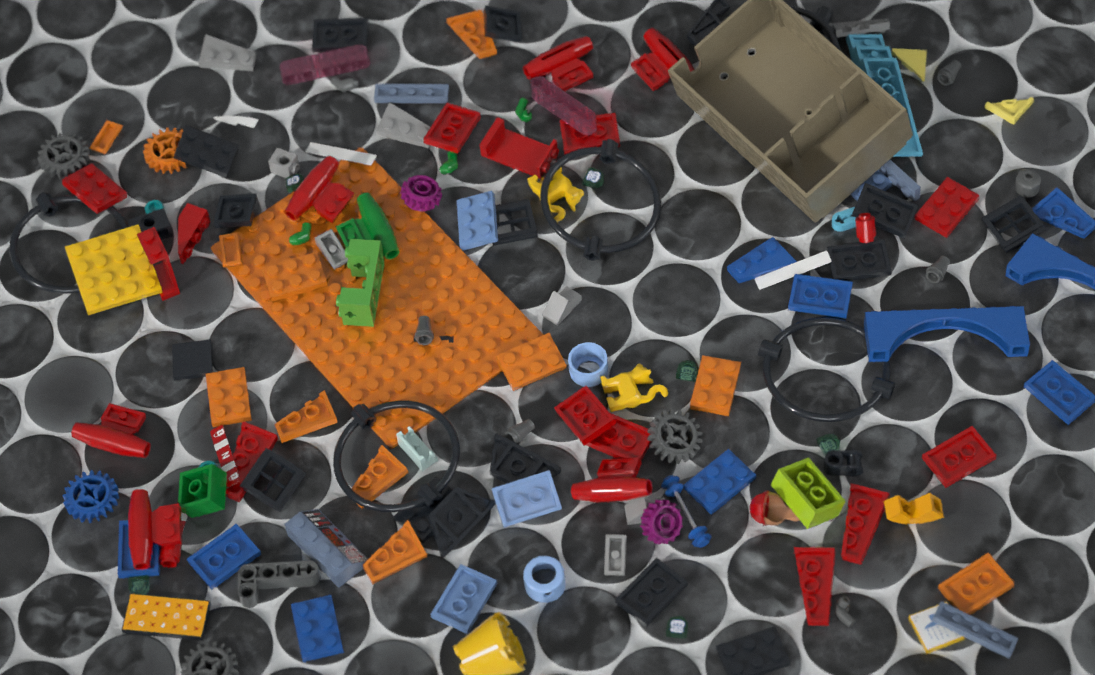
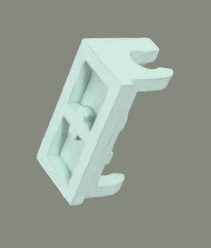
M409 426L407 434L404 435L401 431L396 434L398 445L418 468L424 471L437 462L438 458Z

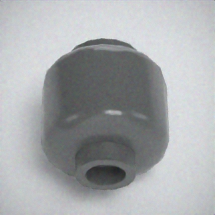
M1031 169L1020 171L1015 181L1016 192L1025 198H1031L1038 194L1041 185L1040 175Z

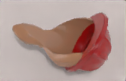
M765 490L764 493L758 494L750 502L749 510L752 518L756 522L763 524V526L779 525L785 519L799 521V518L776 493Z

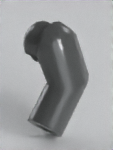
M337 76L332 77L330 81L332 85L343 92L353 90L359 84L356 78L341 80Z
M842 596L836 603L835 614L844 624L851 628L855 624L856 619L849 614L850 599Z

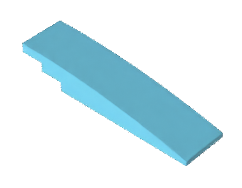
M848 34L846 41L852 62L907 109L913 136L893 157L923 156L897 58H892L890 47L885 46L882 34Z

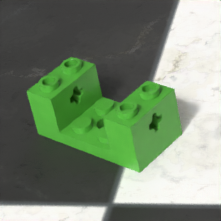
M350 239L349 246L345 248V258H348L347 267L351 270L352 276L367 278L363 280L362 289L341 287L340 295H337L336 306L339 307V317H342L343 325L374 327L385 265L381 241Z

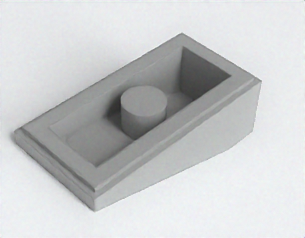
M332 229L315 237V243L334 270L347 263L348 258H345V250Z
M606 534L604 575L625 576L627 535Z

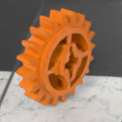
M166 128V132L159 130L158 135L153 133V139L147 138L148 144H144L145 150L143 154L146 163L149 164L150 168H154L155 172L161 169L163 174H165L166 170H169L170 174H172L174 169L180 172L179 167L181 166L187 168L185 162L173 158L183 134L182 129L177 133L176 128L172 131ZM157 151L160 152L159 157L155 155Z

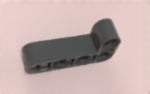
M314 561L243 565L238 572V595L241 604L246 608L255 607L259 603L260 589L311 587L317 585L321 579L318 565Z

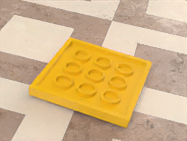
M139 224L65 246L88 315L162 293L153 264L150 265L137 237V234L141 232Z

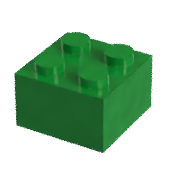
M214 464L181 472L178 494L181 512L191 518L224 510L227 473Z

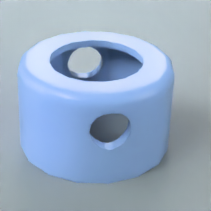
M590 342L581 343L575 346L569 353V373L571 379L576 384L583 387L586 385L587 387H593L602 383L601 376L607 377L608 357L606 351L600 345ZM587 361L597 363L600 369L592 373L578 371V367Z
M538 556L526 565L524 569V584L528 596L535 601L547 603L557 600L563 594L566 587L565 573L562 564L557 559L550 556ZM541 569H550L556 572L555 578L547 584L537 583L533 580L532 575Z

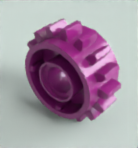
M416 175L411 178L409 177L408 181L403 182L400 192L401 199H404V204L413 210L429 211L434 209L435 205H439L442 198V188L431 177Z
M655 500V503H649V506L643 510V515L640 518V527L644 531L642 534L648 536L647 540L655 544H668V540L674 541L675 537L680 535L679 532L683 527L681 510L675 508L676 504L671 503L669 500Z

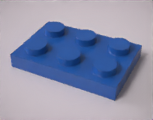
M795 274L788 310L847 319L853 282Z
M1053 360L1024 383L1026 390L1067 425L1095 403V395Z
M728 449L686 482L684 489L712 515L756 479V474Z
M128 520L119 521L118 577L159 576L160 545L153 543L151 563L148 569H135L129 548Z
M236 523L187 558V561L209 588L213 590L238 572L243 565L249 564L260 556L261 552Z
M331 595L291 604L303 662L344 653Z

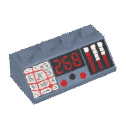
M319 509L300 511L284 524L287 535L318 565L338 588L363 569V564L368 560Z

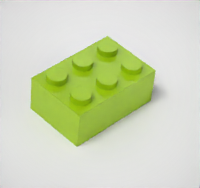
M809 457L778 469L771 483L773 489L807 529L838 517L846 502Z

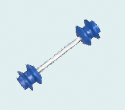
M667 476L663 480L661 487L662 489H667L665 491L666 496H676L693 529L688 535L689 539H694L692 545L700 548L706 546L711 539V535L706 533V526H696L679 494L683 490L684 485L679 483L680 478L678 476Z

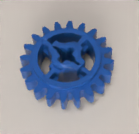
M93 470L90 471L89 475L82 472L81 478L75 475L76 482L69 481L70 487L64 488L66 492L63 495L64 506L67 508L69 515L72 514L75 520L79 517L81 522H84L86 518H88L89 523H92L93 518H96L99 522L101 515L107 518L106 512H114L112 505L117 506L116 499L120 498L118 494L119 489L114 479H110L108 474L103 476L100 470L96 475Z

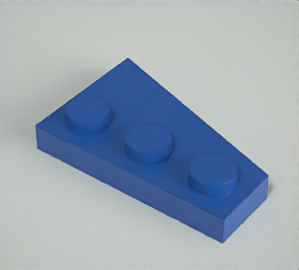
M1057 187L1032 208L1040 220L1083 239L1095 230V220Z
M772 237L728 265L727 271L738 283H742L797 261Z

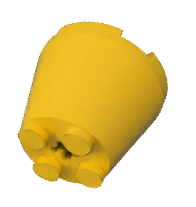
M501 612L491 615L453 646L456 655L461 659L462 663L459 666L464 675H512L526 670L523 666L526 663V659L518 637H515L513 631L507 627L510 623Z

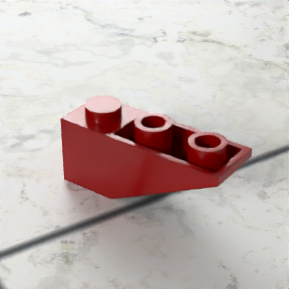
M189 203L186 204L178 217V255L181 264H184L187 258L191 257L193 248L196 243L200 242L202 233L210 225L208 211Z

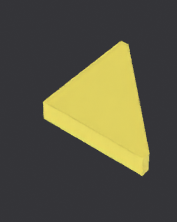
M892 48V55L901 60L907 69L920 77L922 82H925L927 50Z
M1030 97L1029 99L1018 101L1017 99L1003 100L1000 103L987 102L985 108L1014 125L1034 103V98Z

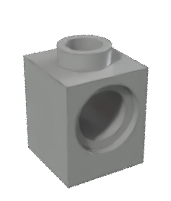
M280 148L275 150L268 161L271 173L287 179L292 178L300 167L296 154Z

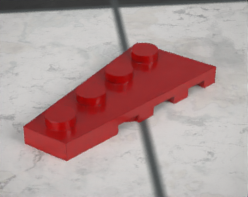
M242 422L241 432L236 441L235 452L232 454L240 481L229 488L226 485L227 498L240 503L246 493L240 487V484L265 448L273 449L278 440L276 434L247 422Z
M851 483L846 529L841 553L842 560L862 565L884 513V501L890 499L889 493Z
M794 547L807 623L811 626H829L836 555L835 548Z

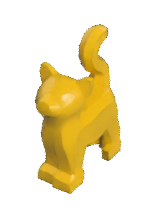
M562 168L555 173L548 189L549 207L551 212L558 213L554 217L557 222L564 219L566 212L562 207L552 205L554 202L565 197L568 205L574 212L576 210L575 205L584 196L583 190L572 186L570 180L562 174ZM533 175L527 178L528 184L532 191L540 198L544 177L537 182L538 177Z
M637 364L630 372H623L609 379L605 376L600 377L605 394L618 391L620 395L616 398H606L610 412L625 408H635L640 404L648 403L653 400L656 392H661L663 397H667L668 389L660 384L654 385L649 389L646 396L641 395L636 384L653 383V380L650 378L651 370H647L642 364Z

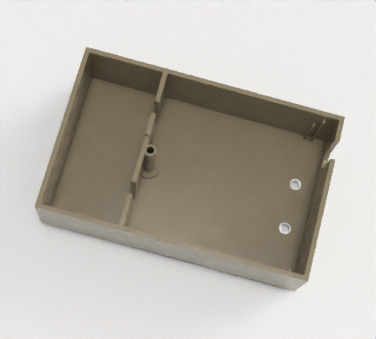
M747 0L694 47L699 59V65L694 71L690 72L684 57L668 70L677 95L815 223L821 218H825L900 151L913 136L907 109L783 0Z

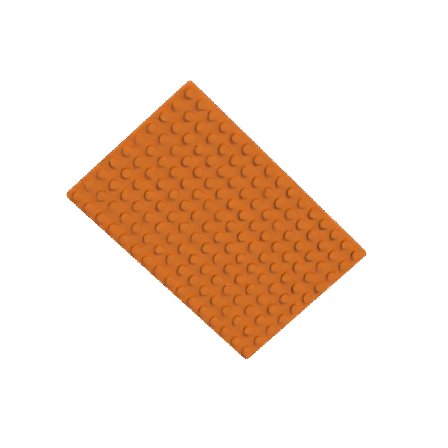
M358 148L357 150H355L358 152L368 153L364 148ZM347 160L339 161L340 165L335 174L342 176L352 183L350 190L354 192V197L333 224L325 218L318 225L302 216L296 221L288 218L284 211L294 194L292 192L253 218L252 226L239 227L232 232H238L242 265L228 267L227 269L353 409L358 404H365L370 409L390 401L408 400L424 403L443 414L502 372L496 360V355L543 335L425 211H416L404 204V199H401L400 194L401 187L375 160L372 165ZM363 193H370L383 209L394 231L399 248V255L393 259H386L384 257L385 265L374 327L343 325L342 317H339V307L336 306L337 295H340L341 287L362 289L363 280H366L367 277L352 276L347 263L334 270L315 243V237L332 229L345 250L346 247L336 226L352 218L362 219L357 198ZM303 223H310L312 227L309 240L301 245H291L289 237L300 232ZM220 241L211 246V251L222 262ZM317 251L328 286L272 302L262 267ZM421 316H428L430 318L434 339L428 345H420L414 342L418 319ZM439 336H454V342L449 343V340H441ZM390 409L374 415L376 421L371 429L390 449L398 446L396 435L398 432L401 431L405 435L408 432L407 428L410 426L416 433L436 418L415 409Z

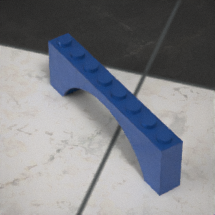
M1033 233L1007 264L1006 277L1020 285L1040 279L1061 278L1085 284L1095 290V267L1093 265L1086 264L1078 257L1070 255L1059 246H1054L1044 238L1038 237Z
M1024 306L865 312L864 329L869 362L889 361L891 355L903 342L917 334L937 329H956L977 334L997 345L1007 357L1028 356L1030 342Z

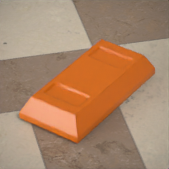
M107 120L89 149L106 155L122 130L123 125Z
M238 232L219 235L223 268L242 265Z

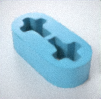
M855 207L835 213L832 216V228L839 232L855 228V217L851 216Z

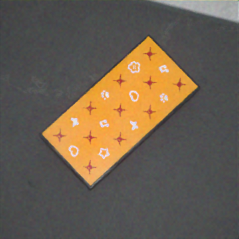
M130 593L121 630L125 634L203 641L211 602L209 600Z

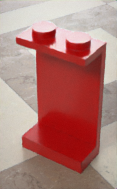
M498 117L480 143L481 156L526 174L536 175L539 179L542 178L544 173L548 172L550 163L553 159L557 158L559 153L557 140L553 139L548 146L505 129L504 120Z
M155 227L138 233L137 237L150 265L162 261V263L154 266L162 288V293L159 294L162 301L179 295L180 291L169 256Z

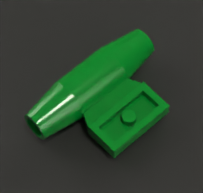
M370 193L359 195L357 203L362 219L352 218L336 226L345 247L349 246L350 239L380 240L384 257L386 259L397 257L399 255V248L396 237L383 209Z

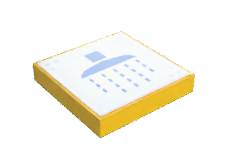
M939 605L909 616V621L926 654L965 640V637L932 622Z

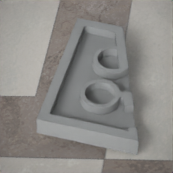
M888 19L832 23L836 37L848 36V34H867L869 32L883 33L885 30L890 29Z
M205 35L199 60L200 68L254 70L255 52Z
M389 102L378 125L376 134L425 148L430 147V145L424 144V137L429 131L430 126Z

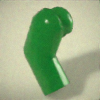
M520 98L515 110V114L522 122H528L532 118V113H528V110H526L528 100L525 98Z
M451 151L447 153L448 160L439 168L441 174H450L458 168L457 153Z
M303 223L301 231L289 237V243L293 246L306 243L309 240L312 225L310 223Z

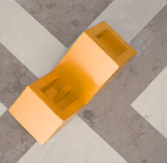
M931 493L910 502L898 495L884 501L887 519L896 523L920 524L944 518L941 499Z

